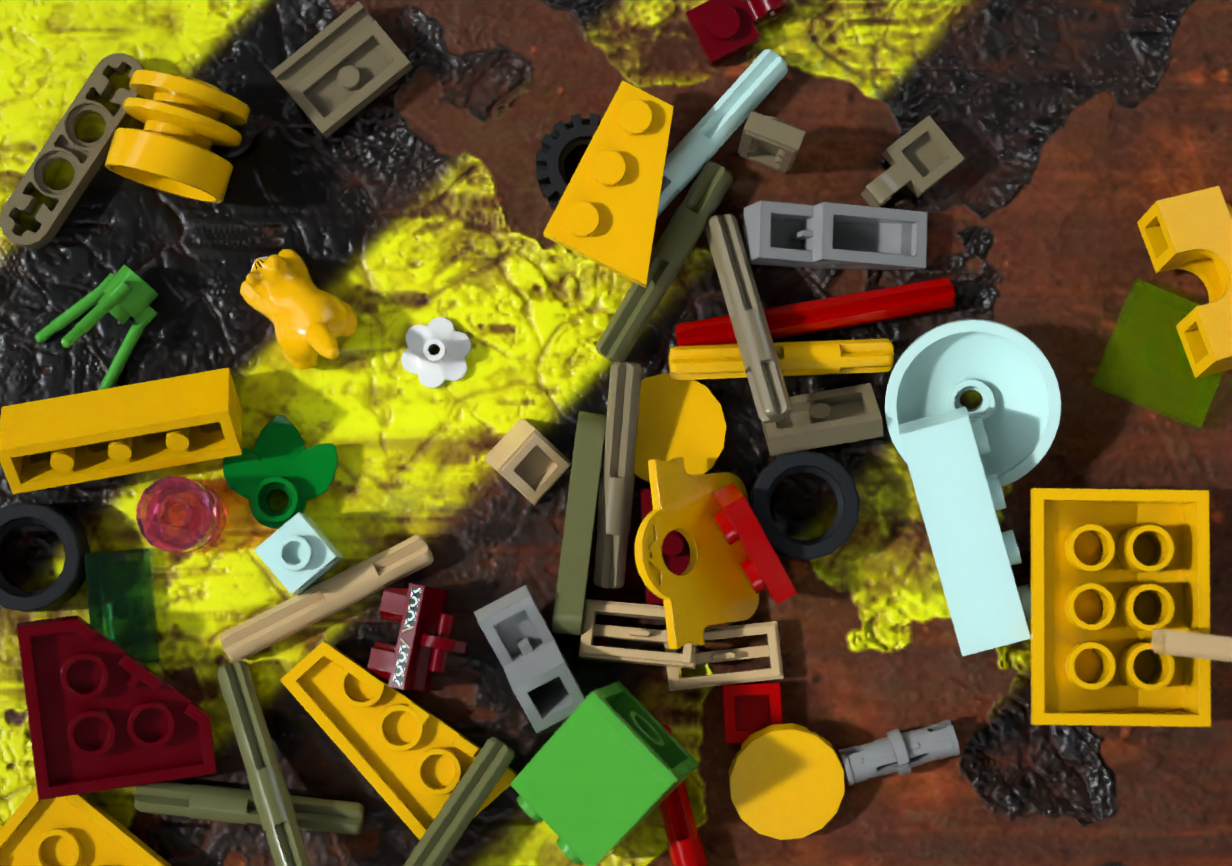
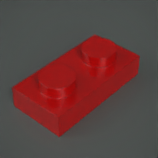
M733 483L714 492L713 496L721 511L712 516L729 545L737 541L740 543L748 559L739 565L754 592L757 594L765 589L777 605L797 594L742 492Z

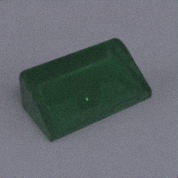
M150 548L85 553L90 625L143 664L160 662Z

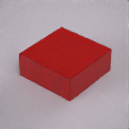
M780 682L721 685L725 743H744L751 734L770 725L782 724Z

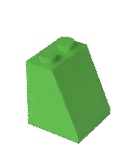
M618 681L592 691L510 785L519 794L517 802L522 810L536 822L541 823L544 820L559 836L557 839L559 848L572 862L577 865L584 863L586 866H598L700 764Z

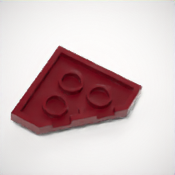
M78 615L17 623L38 800L217 774L211 720L208 711Z

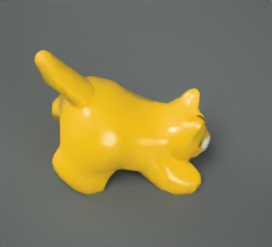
M282 249L278 255L273 254L255 259L251 273L247 275L246 280L241 284L240 294L247 304L274 324L278 346L283 351L285 359L296 369L306 370L316 366L318 354L328 359H336L339 356V346L336 338L340 336L350 337L356 331L358 320L351 305L340 300L334 294L318 289L312 281L303 259L293 249Z

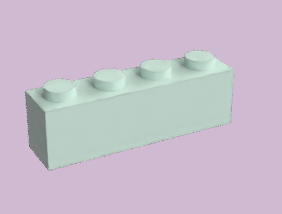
M965 406L899 424L900 440L962 656L1031 639L1026 622L1031 620L1030 589L1028 584L1016 586L1011 566L1022 563L1013 529L1001 532L995 512L1007 508L997 474L989 477L985 476L980 455L991 453L982 419L970 422Z

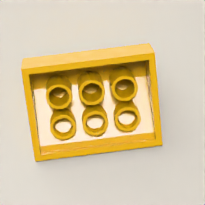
M1031 488V724L1211 727V660L1158 654L1151 650L1153 629L1210 635L1209 490Z

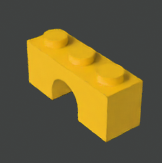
M1219 186L1157 200L1137 222L1156 274L1175 269L1189 271L1202 280L1209 295L1208 304L1196 306L1176 325L1194 377L1196 379L1231 370L1232 207L1225 202Z

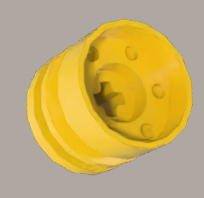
M135 70L132 73L129 87L146 99L128 97L124 100L122 109L133 118L145 124L144 129H116L104 166L122 177L164 192L203 202H223L233 166L223 157L213 153L211 148L212 145L225 147L240 145L241 134L226 124L243 125L247 123L250 108L244 102L222 92L216 86L190 76L177 73L166 74L151 70Z

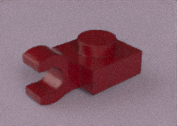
M709 0L685 12V16L706 59L712 67L761 42V35L756 25L788 10L787 3H789V0H746L744 2L743 0Z

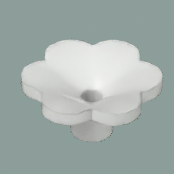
M437 317L427 326L418 324L408 330L406 334L408 348L402 354V365L407 372L418 374L420 382L425 387L438 388L445 380L459 381L465 376L467 363L464 358L471 351V341L466 334L455 331L450 320L444 317ZM437 346L440 348L438 354H430L432 347Z

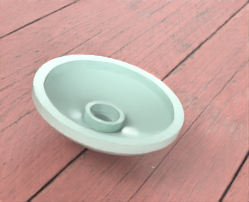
M963 319L939 325L927 331L910 344L902 353L891 372L885 395V416L892 442L898 453L907 463L899 436L898 425L964 407L960 403L961 395L967 390L978 391L982 396L981 403L975 408L966 409L970 422L982 419L991 453L980 455L985 476L989 477L997 474L1001 487L1006 486L1031 471L1045 456L1055 438L1061 415V397L1055 373L1048 359L1033 341L1005 324L984 319Z

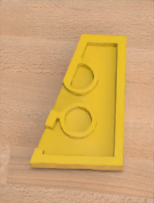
M622 80L543 232L544 237L646 288L674 106Z

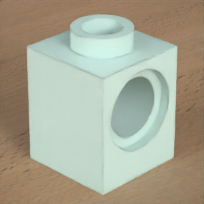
M300 512L254 549L291 595H299L308 590L345 558L311 517Z

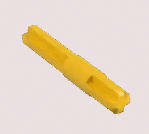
M887 338L774 343L783 376L888 372L894 364L893 344ZM738 344L674 346L670 348L668 366L670 376L674 380L747 378Z

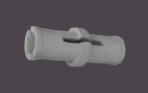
M950 719L900 733L899 729L887 731V737L838 750L848 786L895 772L899 776L911 773V768L938 759L941 760L960 755L957 736Z

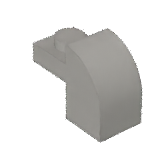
M526 585L474 612L482 631L503 666L515 696L536 733L569 717L584 701L585 697L552 631Z

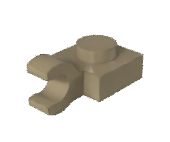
M928 115L885 149L882 155L891 167L870 182L860 195L869 206L881 207L907 185L918 198L958 167L965 158L930 115Z

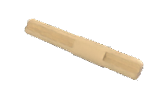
M414 535L223 632L220 639L225 653L234 662L242 661L431 565L434 559L429 545L421 535Z

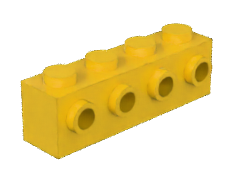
M229 367L14 404L1 408L0 463L13 494L242 455V408Z

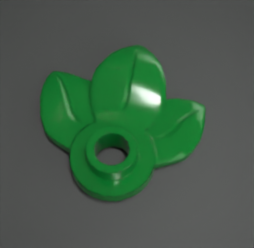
M276 415L262 429L253 451L242 448V455L223 458V473L230 489L249 499V507L254 518L266 527L279 529L298 512L304 513L307 501L324 494L329 489L337 470V449L334 444L330 443L319 444L306 449L305 442L297 428L286 417ZM277 490H284L289 498L288 505L284 510L276 512L270 507V496Z

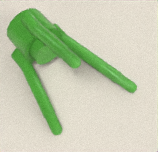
M123 265L115 275L110 273L97 288L35 335V340L38 343L45 342L94 305L96 306L62 338L61 345L63 347H71L108 312L123 325L132 317L134 321L99 386V390L112 388L117 382L144 328L158 314L149 306L158 294L130 268Z

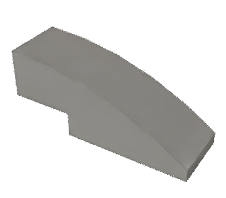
M761 200L744 207L743 242L749 263L754 265L856 270H922L926 268L927 212L822 202L817 205H803Z

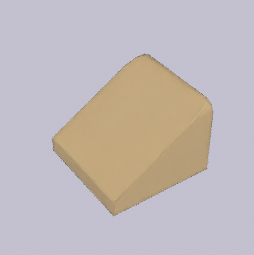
M524 419L518 420L485 457V461L533 505L545 495L572 465L570 460Z

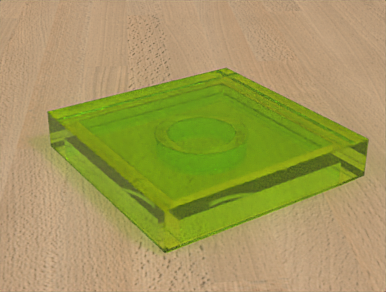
M1137 279L1133 281L1091 385L1195 429L1201 428L1223 372L1195 379L1176 329V325L1196 306L1200 305Z

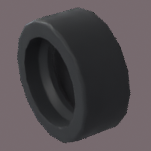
M797 451L778 457L760 472L750 491L749 505L775 553L786 559L809 561L832 554L848 541L858 522L860 499L854 479L841 463L822 453ZM799 472L813 473L826 480L834 490L838 503L836 518L830 529L820 537L810 540L793 539L782 533L773 522L770 512L771 495L776 485L786 476Z
M24 502L6 506L0 510V546L8 533L21 525L30 523L45 525L54 531L63 543L65 552L64 567L54 583L45 589L33 592L19 590L6 580L0 570V605L6 609L39 612L57 608L76 595L87 578L91 554L87 536L75 518L57 507Z

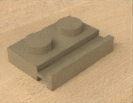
M358 1L272 70L271 73L321 134L327 138L413 67L407 57L376 20L370 16L360 1Z

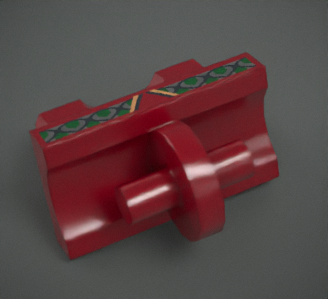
M409 583L408 588H386L383 591L379 610L381 618L401 622L397 645L381 641L375 642L371 648L367 668L369 671L389 679L388 687L428 692L432 671L445 673L449 651L466 654L468 642L452 638L456 616L444 614L449 590Z

